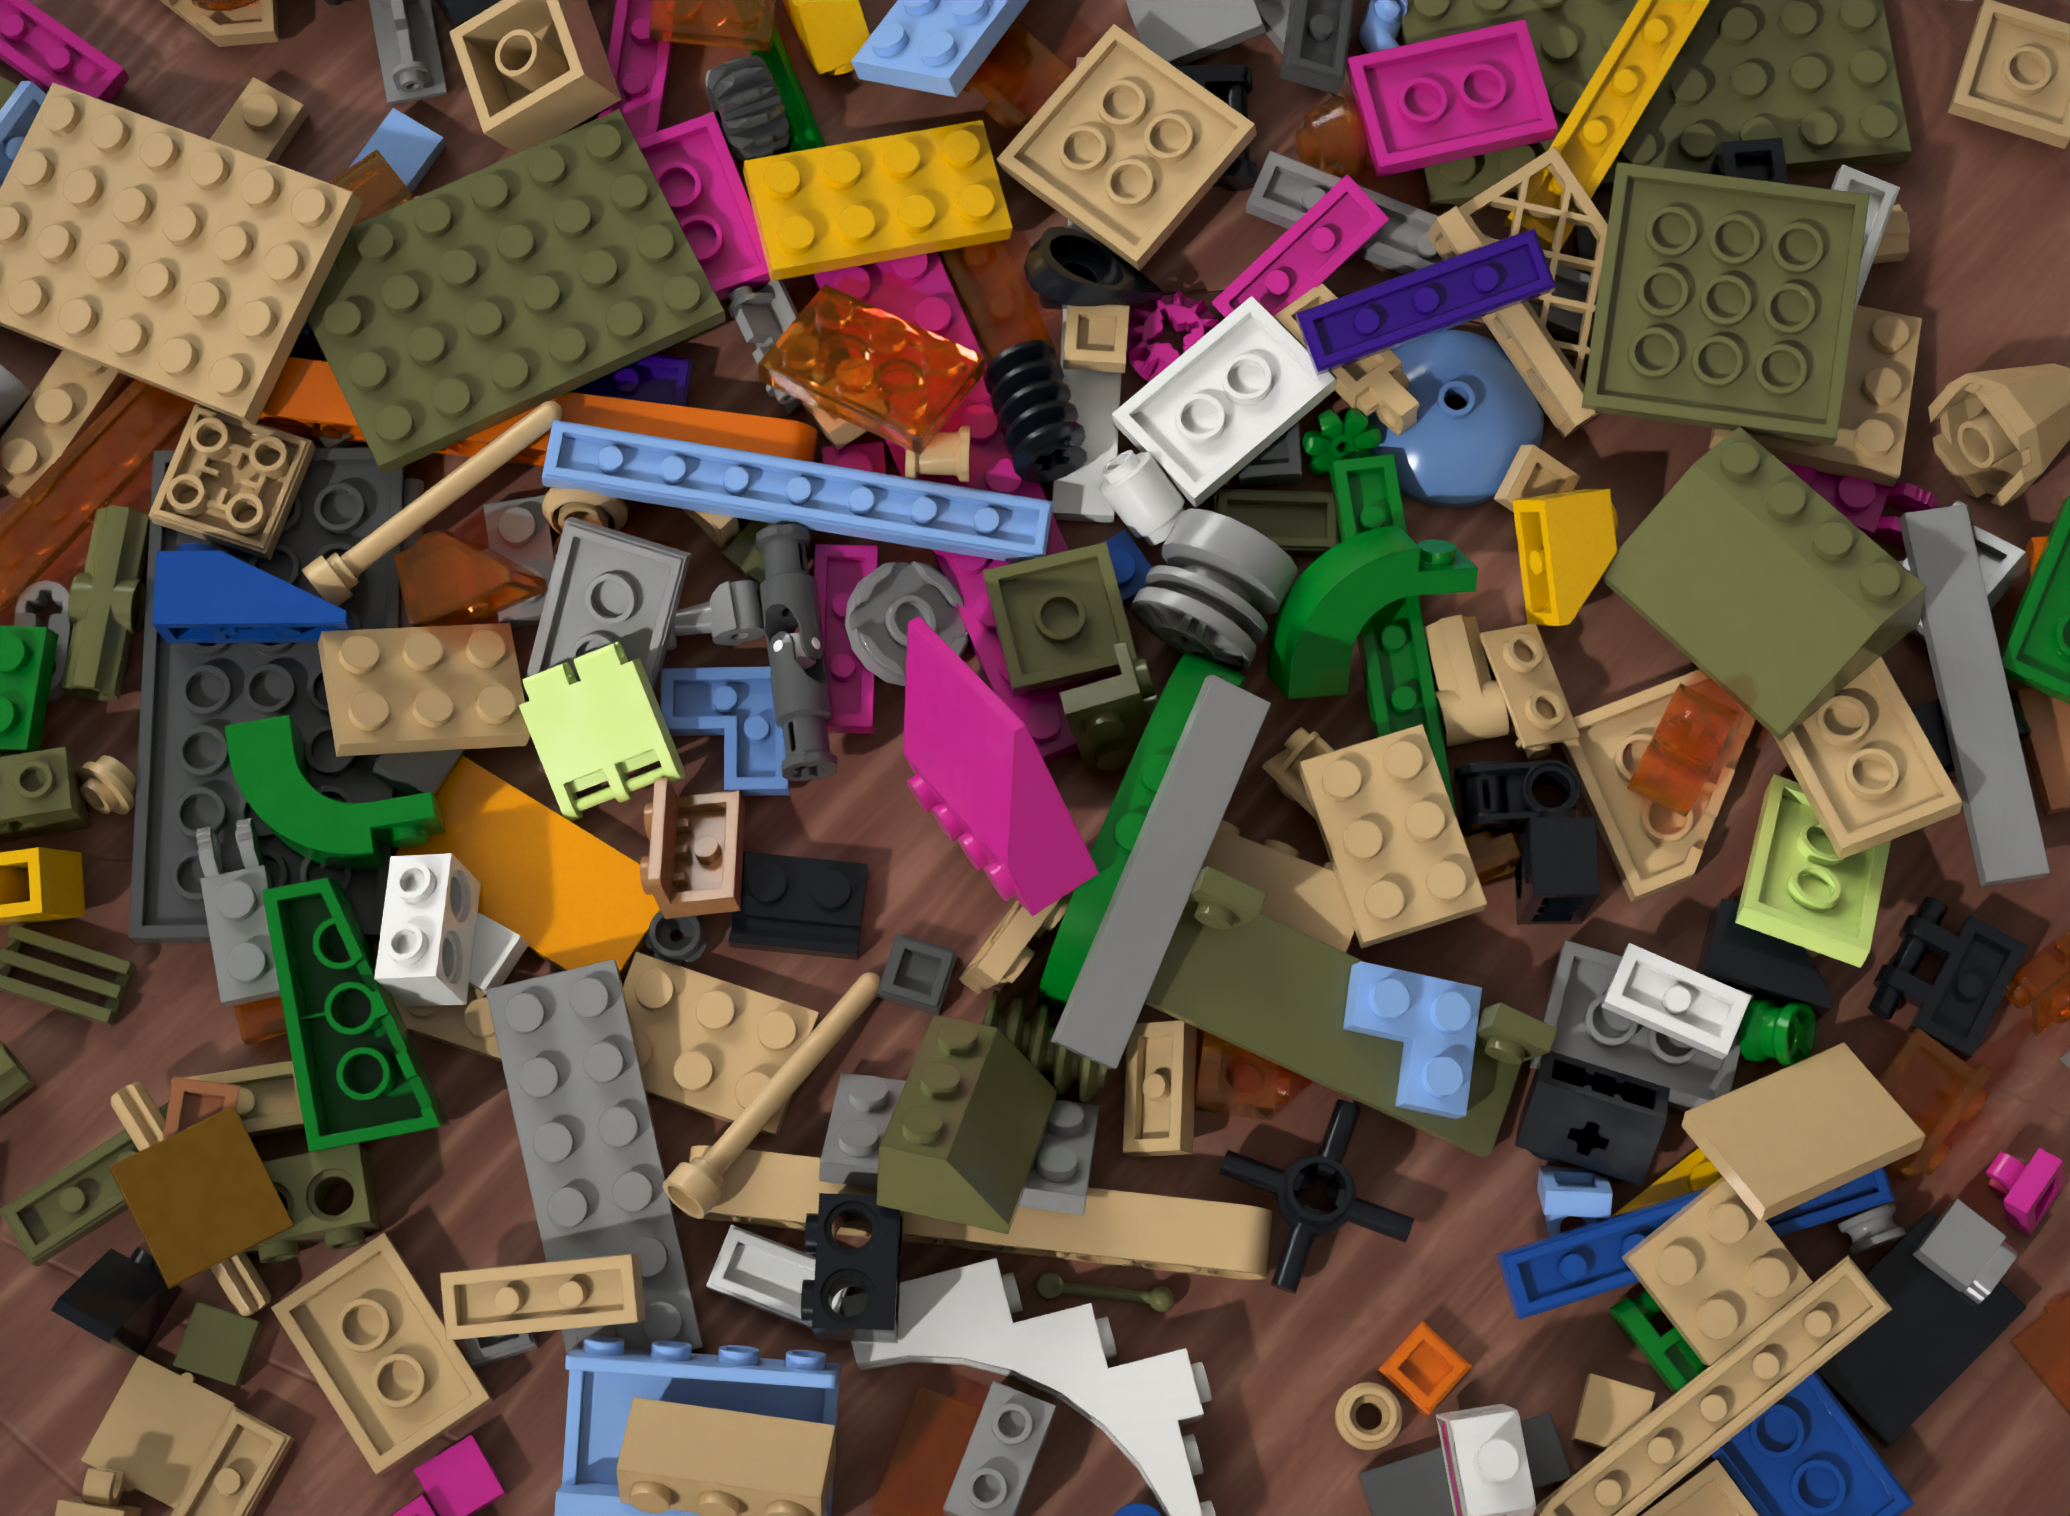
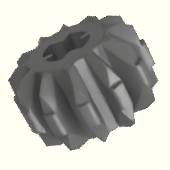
M757 55L746 58L740 56L721 62L720 66L707 71L704 82L706 85L705 93L710 104L709 110L714 112L734 160L742 162L744 160L774 155L775 151L787 147L790 135L788 132L789 123L784 111L785 107L779 95V88L776 87L772 72L767 69L765 61Z

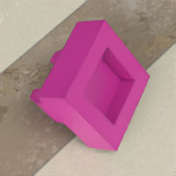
M2041 1148L2037 1150L2027 1166L2014 1157L2000 1151L1986 1171V1175L1992 1178L1988 1183V1187L2005 1197L2003 1201L2007 1224L2028 1236H2031L2065 1186L2063 1161Z

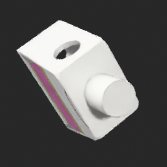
M1497 1404L1436 1414L1454 1516H1533L1536 1510V1501L1518 1410L1505 1404Z

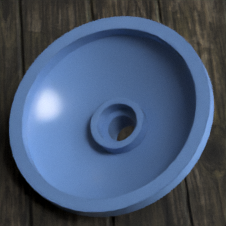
M1444 330L1390 349L1403 362L1402 371L1410 381L1408 383L1409 387L1406 390L1420 403V407L1417 410L1418 422L1400 436H1397L1373 412L1368 416V422L1377 425L1381 432L1382 442L1378 446L1369 449L1374 452L1375 456L1394 454L1400 493L1413 500L1431 506L1460 508L1481 504L1494 499L1520 446L1534 444L1539 448L1544 427L1543 408L1500 344L1472 332ZM1448 396H1459L1465 401L1466 407L1460 410L1451 409L1446 405L1444 399Z

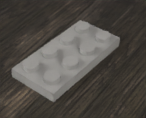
M841 1072L820 1159L819 1181L877 1188L879 1146L906 1081ZM1067 1100L1056 1101L1018 1207L1084 1215L1100 1105Z

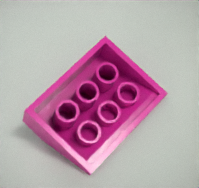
M920 616L909 621L903 754L915 776L907 780V785L921 808L926 813L933 812L935 819L946 836L952 842L958 839L962 850L975 869L980 871L984 868L988 879L1000 897L1007 901L1014 896L1029 914L1034 916L1098 875L1099 872L1026 724Z

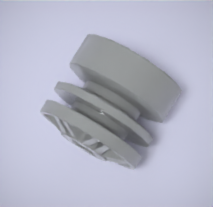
M1194 508L1187 509L1179 514L1162 546L1161 555L1168 566L1158 565L1150 568L1146 576L1147 587L1139 589L1132 602L1131 612L1142 626L1175 650L1183 654L1187 651L1234 671L1246 670L1255 657L1257 649L1255 644L1263 642L1267 634L1268 625L1262 615H1270L1279 611L1282 602L1297 577L1298 568L1283 549L1257 530L1231 517L1213 511Z

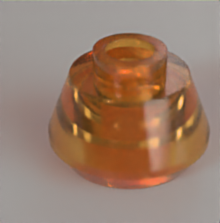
M1339 95L1333 96L1305 115L1304 128L1296 129L1295 131L1296 145L1301 162L1306 165L1312 164L1313 168L1336 177H1344L1348 174L1351 178H1356L1367 165V144L1361 117L1354 102Z

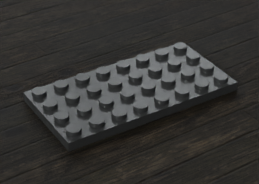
M369 447L316 448L270 561L154 524L150 520L128 939L134 944L211 943L200 878L205 876L200 864L196 832L197 829L213 827L220 841L223 873L245 869L237 845L235 831L237 821L252 818L258 833L263 865L270 871L272 888L322 878L338 880L366 940H380L390 858L395 855V848L390 846V842L381 844L385 867L383 869L349 870L331 867L308 859L285 845L266 827L244 798L236 783L230 765L225 733L226 725L290 715L302 733L307 775L311 786L316 791L330 799L344 803L359 804L397 798L396 788L372 775L374 764L381 754L336 757L318 643L167 644L152 625L156 552L177 551V546L184 543H202L213 546L216 550H221L323 599L301 570L320 555H323L325 559L335 552L342 556L404 509L407 465L382 476ZM154 450L151 508L175 450ZM403 542L356 577L359 583L350 589L353 596L338 606L347 611L357 630L400 628Z

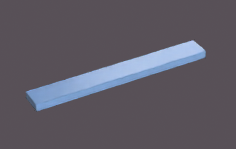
M553 420L542 473V485L546 487L585 490L608 497L779 525L798 524L810 530L1012 563L1046 555L1054 502Z

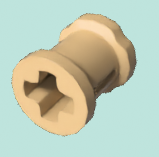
M907 424L905 476L917 479L919 474L957 476L959 482H969L971 426H961L958 432L920 431L917 424Z

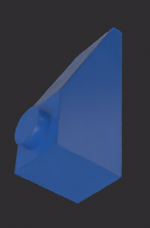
M184 543L177 546V551L156 552L152 625L167 644L318 643L321 631L357 630L346 610L221 550H216L213 546L202 543Z

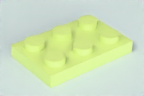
M1773 774L1765 790L1735 923L1861 968L1871 949L1891 840L1839 860L1799 783Z

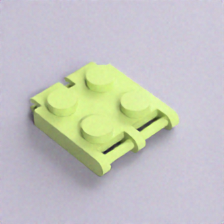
M619 641L574 659V664L581 680L577 682L568 662L523 679L524 688L530 701L520 704L519 708L565 819L570 822L583 817V810L614 798L619 803L632 799L634 797L633 791L653 784L655 779L669 778L670 782L674 783L685 778L683 764L641 659L637 658L628 662ZM660 761L662 767L629 779L628 772ZM605 781L609 782L610 787L578 799L576 792Z

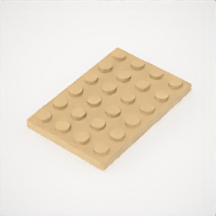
M52 83L0 188V326L255 426L363 201L352 191Z

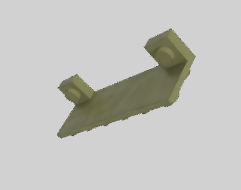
M1210 866L1200 870L1144 1004L1478 1157H1485L1492 1153L1522 1062L1550 1053L1557 1028L1501 1002L1479 1010L1466 1116L1453 1119L1395 1107L1403 1042L1343 1029L1351 965L1362 960L1261 914L1260 911L1267 893Z

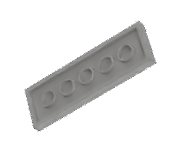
M612 959L486 989L546 1262L640 1253L646 1320L635 1323L562 1329L566 1353L574 1345L584 1346V1338L589 1336L622 1338L625 1340V1349L651 1350V1343L654 1341L686 1342L692 1345V1350L704 1347L672 1203L662 1187L666 1176L617 961Z

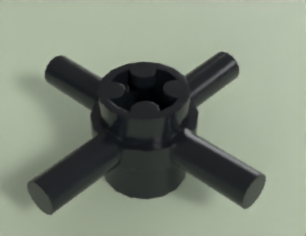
M1336 1100L1318 1154L1300 1158L1290 1165L1286 1171L1231 1150H1227L1219 1174L1277 1195L1276 1200L1279 1212L1291 1227L1271 1282L1272 1286L1282 1291L1296 1294L1315 1238L1334 1233L1344 1226L1347 1221L1406 1243L1415 1218L1356 1197L1357 1192L1354 1180L1342 1165L1361 1112V1107L1349 1101ZM1314 1179H1321L1328 1184L1325 1188L1326 1197L1331 1201H1335L1331 1211L1313 1209L1308 1205L1303 1207V1204L1296 1200L1299 1190L1311 1188L1314 1184Z

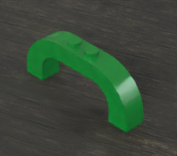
M1188 651L1181 657L1155 706L1090 852V856L1099 874L1077 887L1070 899L1041 979L1037 997L1038 1005L1043 1003L1048 1005V1009L1059 1014L1063 1013L1206 676L1215 675L1245 690L1247 683L1246 675Z

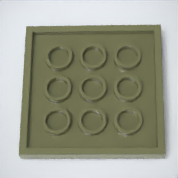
M1617 162L1582 408L1595 410L1596 413L1734 431L1740 426L1747 433L1834 445L1838 435L1870 194Z

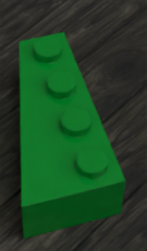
M322 878L262 890L309 1152L450 1125L391 993L374 979L376 960L340 881Z

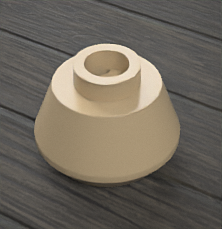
M551 487L542 502V513L545 519L560 535H562L565 520L570 517L620 531L625 526L628 518L625 499L608 497L585 490Z

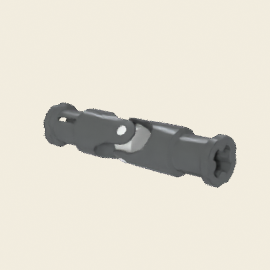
M785 524L763 528L756 533L755 539L756 550L762 553L765 574V581L760 585V594L771 668L770 681L775 723L777 727L783 730L786 759L782 761L781 770L782 777L788 780H819L835 774L838 762L837 756L830 752L827 723L832 720L833 715L828 674L824 662V645L817 583L815 578L809 575L806 548L810 545V530L803 525ZM799 626V633H794Z

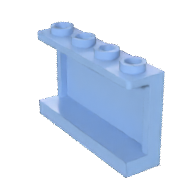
M585 1337L584 1346L574 1345L566 1354L565 1369L569 1370L563 1476L562 1484L556 1491L554 1516H700L698 1513L671 1509L663 1513H648L633 1507L629 1503L620 1502L616 1468L633 1397L835 1425L837 1437L841 1364L826 1363L825 1353L811 1350L787 1351L786 1359L782 1360L759 1358V1349L750 1346H720L718 1355L691 1353L692 1345L681 1341H654L651 1343V1350L625 1349V1340L618 1337ZM834 1472L825 1516H831Z

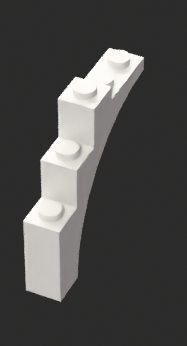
M997 1258L901 1282L898 1343L851 1341L859 1371L906 1363L965 1365L1013 1377L1062 1400L1110 1438L1138 1469L1166 1516H1216L1212 1501L1208 1500L1199 1503L1193 1476L1203 1474L1204 1472L1194 1434L1182 1436L1179 1427L1201 1421L1204 1415L1201 1403L1212 1401L1203 1363L1201 1361L1190 1364L1186 1348L1108 1368L1106 1358L1117 1356L1108 1317L1095 1319L1091 1303L1013 1323L1011 1314L1023 1311L1014 1273L1010 1272L1001 1275ZM866 1292L842 1297L841 1302L845 1316H854L863 1311L868 1303L869 1295Z

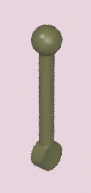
M1052 1272L1041 1275L1037 1282V1290L1040 1296L1046 1300H1055L1063 1294L1150 1304L1158 1312L1170 1310L1175 1302L1174 1293L1165 1286H1158L1152 1291L1066 1282L1062 1281L1060 1276Z

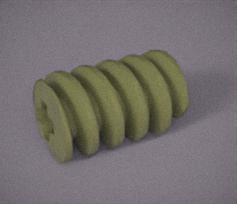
M994 990L982 1025L998 1028L1045 1078L1049 1073H1053L1054 1088L1057 1090V1094L1063 1096L1072 1083L1077 1080L1080 1100L1088 1103L1099 1088H1103L1109 1068L1050 1042L1058 1023L1055 1026L1049 1025L1048 1005L1042 1003L1031 1018L1028 1019L1024 1017L1023 997L1016 996L1005 1011L999 1010L998 990Z

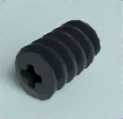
M1046 340L1020 342L1005 349L993 358L986 367L983 376L986 390L991 395L990 400L994 413L998 415L997 420L1001 433L1005 435L1004 441L1008 453L1012 456L1011 461L1015 473L1023 480L1033 483L1051 482L1066 477L1078 470L1087 461V452L1080 447L1086 438L1084 428L1076 422L1079 417L1076 406L1069 402L1071 398L1070 389L1067 384L1062 382L1064 374L1061 365L1055 362L1057 355L1054 345Z

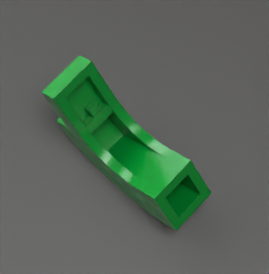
M1398 525L1368 530L1338 543L1323 553L1300 575L1282 602L1270 635L1266 675L1287 699L1348 695L1351 656L1355 641L1363 626L1377 611L1396 600L1410 596L1476 592L1478 567L1457 549L1453 543L1430 539L1421 541L1417 545Z
M290 715L225 726L231 769L244 798L266 827L280 841L308 859L331 867L349 870L383 869L385 867L381 844L390 842V846L393 848H412L428 843L430 835L445 833L442 808L432 792L357 804L339 802L316 791L311 786L307 775L302 733Z

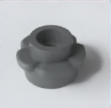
M659 911L653 917L644 940L647 948L654 951V958L680 966L685 961L693 963L703 955L707 947L704 935L707 933L708 928L702 915L665 919L662 912ZM674 931H680L683 934V938L679 942L671 940V934Z

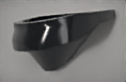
M1048 228L1042 237L1030 248L1024 264L1027 281L1032 289L1039 293V302L1045 309H1067V305L1100 306L1119 302L1161 300L1164 291L1143 273L1106 246L1088 235L1070 228Z

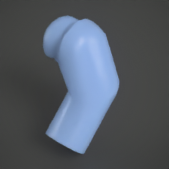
M1371 0L1369 2L1358 32L1360 43L1367 53L1400 47L1396 42V38L1401 27V14L1405 16L1409 8L1407 0Z

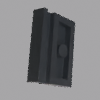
M743 852L740 911L732 912V927L729 934L730 947L858 960L869 872L868 864Z

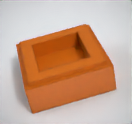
M1422 1321L1378 1369L1377 1373L1422 1415L1427 1417L1471 1369L1472 1365Z

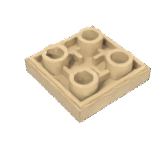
M195 404L148 517L154 524L270 561L316 447L312 440L256 423L254 426L208 407Z

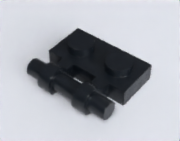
M1925 897L1916 915L1907 916L1899 932V936L1903 940L1890 965L1884 964L1881 966L1873 982L1877 990L1868 1006V1010L1880 1018L1891 1020L1900 1001H1906L1914 1005L1918 1010L1908 1031L1966 1062L1973 1056L2028 945L1972 915H1969L1963 921L1957 935L1940 927L1948 907L1935 898ZM1926 951L1933 952L1944 958L1931 985L1914 976Z

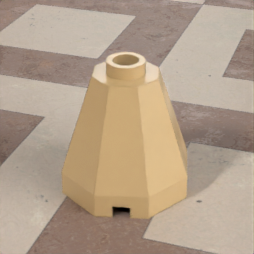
M2053 363L1967 373L1950 382L1928 407L1930 423L1940 418L1942 433L1933 437L1935 454L1965 494L1979 498L1988 493L1995 496L1990 503L2004 506L2020 497L2045 471L2070 440V368Z

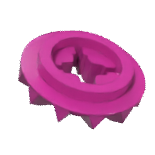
M1179 290L1174 295L1162 296L1161 300L1147 301L1138 308L1134 307L1129 318L1126 357L1132 368L1141 377L1150 382L1180 357L1178 351L1174 350L1169 342L1155 343V341L1163 337V320H1167L1168 325L1172 324L1176 332L1185 330L1191 332L1183 337L1182 354L1219 324V319L1215 318L1207 309L1204 300L1195 301L1185 297Z

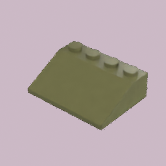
M1740 426L1688 469L1617 550L1616 555L1600 578L1779 741L1783 740L1919 625L1927 587Z

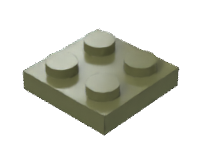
M1107 542L983 570V580L1013 696L1121 671L1113 645L1126 640L1132 660H1138Z

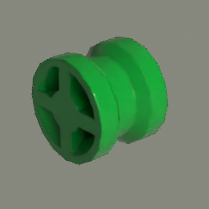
M1756 997L1751 999L1739 1027L1740 1050L1746 1060L1765 1063L1774 1058L1778 1059L1781 1065L1789 1067L1811 1057L1814 1050L1816 1019L1811 1006L1805 1003L1791 1002L1785 1007H1779L1775 1001L1769 998Z

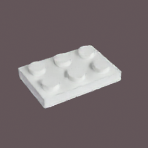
M1251 296L1111 415L1113 424L1140 452H1150L1174 486L1197 508L1336 389V380L1329 372L1316 375L1308 351Z

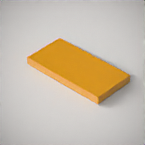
M463 756L435 796L442 808L445 833L430 835L429 842L421 846L399 848L394 856L452 853L481 883L478 912L522 936L529 943L527 949L562 971L615 959L621 978L633 961L635 953L639 952L645 943L644 937L649 931L653 917L661 911L654 896L646 895L643 890L640 864Z

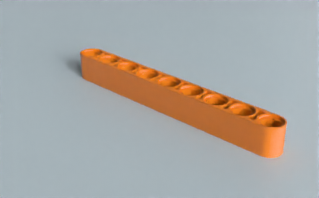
M288 357L258 419V423L293 435L313 438L342 439V434H349L353 436L345 439V442L367 444L328 362ZM568 392L550 400L557 402L562 408L563 416L560 421L814 462L818 431L811 425L799 421ZM535 408L435 453L472 457ZM551 429L508 462L544 466Z

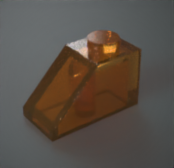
M447 530L426 533L417 539V545L394 555L409 626L413 627L472 625L548 591L544 578L481 543L454 536L453 532Z

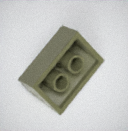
M933 1014L879 1146L876 1205L1009 1234L1056 1104L1057 1090L998 1028Z

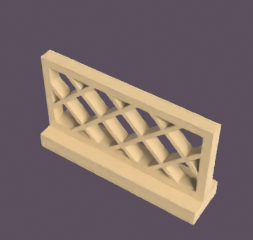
M1554 146L1459 208L1455 206L1436 218L1426 236L1443 261L1500 241L1484 237L1472 216L1488 206L1514 212L1509 237L1519 234L1522 214L1556 221L1551 251L1543 250L1554 280L1557 265L1591 272L1585 302L1553 296L1552 292L1481 317L1564 439L1600 414L1596 413L1595 410L1582 408L1584 383L1580 378L1584 358H1589L1590 347H1587L1592 316H1595V299L1601 274L1608 224ZM1547 168L1562 188L1559 209L1525 202L1529 180ZM1518 187L1516 200L1503 197ZM1569 202L1572 203L1578 213L1568 211ZM1565 223L1589 228L1597 240L1593 260L1560 253ZM1530 303L1540 305L1538 315L1536 314ZM1549 307L1583 314L1577 345L1553 339L1546 328ZM1564 354L1575 356L1573 367Z

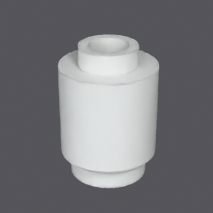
M1127 450L1116 456L1104 467L1102 474L1105 479L1101 483L1099 491L1134 537H1143L1150 546L1157 545L1167 539L1179 514L1185 511L1183 508L1185 499L1150 452H1141L1135 455L1132 450Z

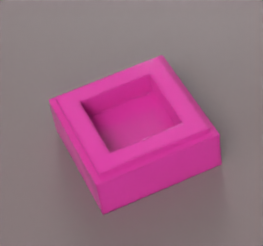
M472 1434L413 1470L439 1516H473L507 1495L505 1488L479 1442Z

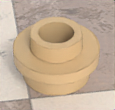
M103 755L96 762H86L79 769L78 775L83 784L80 787V793L94 809L103 814H109L112 811L125 815L134 807L137 779L121 762L113 757Z
M1371 1382L1359 1383L1349 1388L1339 1399L1335 1409V1423L1339 1434L1349 1445L1365 1451L1378 1450L1391 1443L1399 1433L1402 1425V1409L1396 1396L1386 1387ZM1363 1405L1375 1407L1380 1414L1378 1427L1370 1430L1362 1428L1356 1421L1357 1409Z

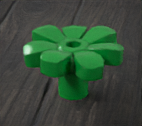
M1351 408L1343 419L1339 417L1335 410L1328 409L1318 416L1321 431L1306 432L1302 444L1305 452L1310 455L1306 462L1311 472L1315 475H1324L1329 471L1332 461L1375 456L1374 452L1369 448L1378 446L1382 442V437L1377 425L1369 423L1368 417L1359 409Z

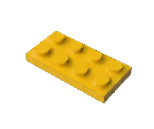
M983 120L744 160L743 174L771 281L1002 241L1011 237L1013 227Z

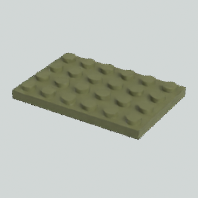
M618 109L351 226L308 315L307 321L382 476L535 408L545 401L555 399L724 323L726 318L722 305L622 113Z

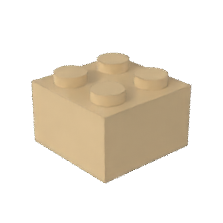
M501 0L449 31L483 134L516 154L567 132L621 100L587 0Z

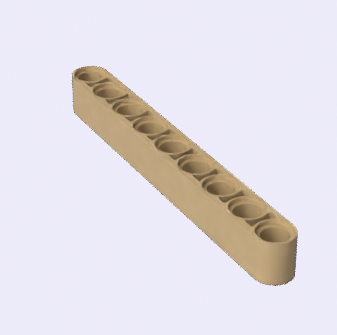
M692 1146L689 1163L694 1157L702 1159L712 1146ZM745 1149L722 1175L724 1184L719 1189L721 1198L703 1219L805 1231L807 1213H818L819 1193L877 1195V1188L819 1181L821 1159L819 1157ZM1088 1187L1084 1215L1018 1207L1009 1234L904 1211L902 1242L1232 1279L1264 1280L1267 1278L1273 1212L1266 1208L1243 1204ZM850 1221L841 1226L837 1234L870 1238L872 1228L862 1221Z

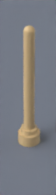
M555 401L543 402L342 556L335 552L325 559L323 555H320L301 571L325 601L340 606L353 596L350 589L359 583L356 577L550 430L553 420L560 421L562 419L563 411L561 406Z
M868 972L857 979L702 1159L694 1157L690 1163L681 1162L663 1182L662 1187L669 1199L678 1208L694 1218L703 1219L721 1198L719 1189L724 1184L722 1175L878 996L877 992L881 979L877 974Z

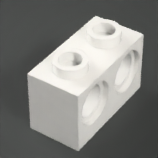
M452 853L391 856L374 979L405 1007L466 1005L481 883Z

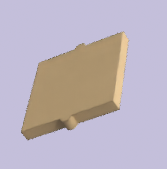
M139 1355L81 1461L95 1468L100 1466L126 1471L124 1491L133 1493L139 1490L175 1509L233 1406L236 1407L237 1404L196 1384L194 1374L185 1372L179 1375Z

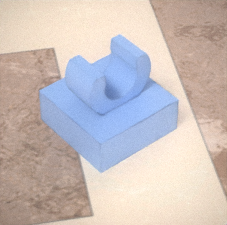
M1539 1165L1537 1191L1550 1236L1561 1232L1560 1224L1568 1216L1583 1218L1582 1226L1597 1222V1218H1611L1613 1193L1608 1177L1596 1175L1587 1168Z

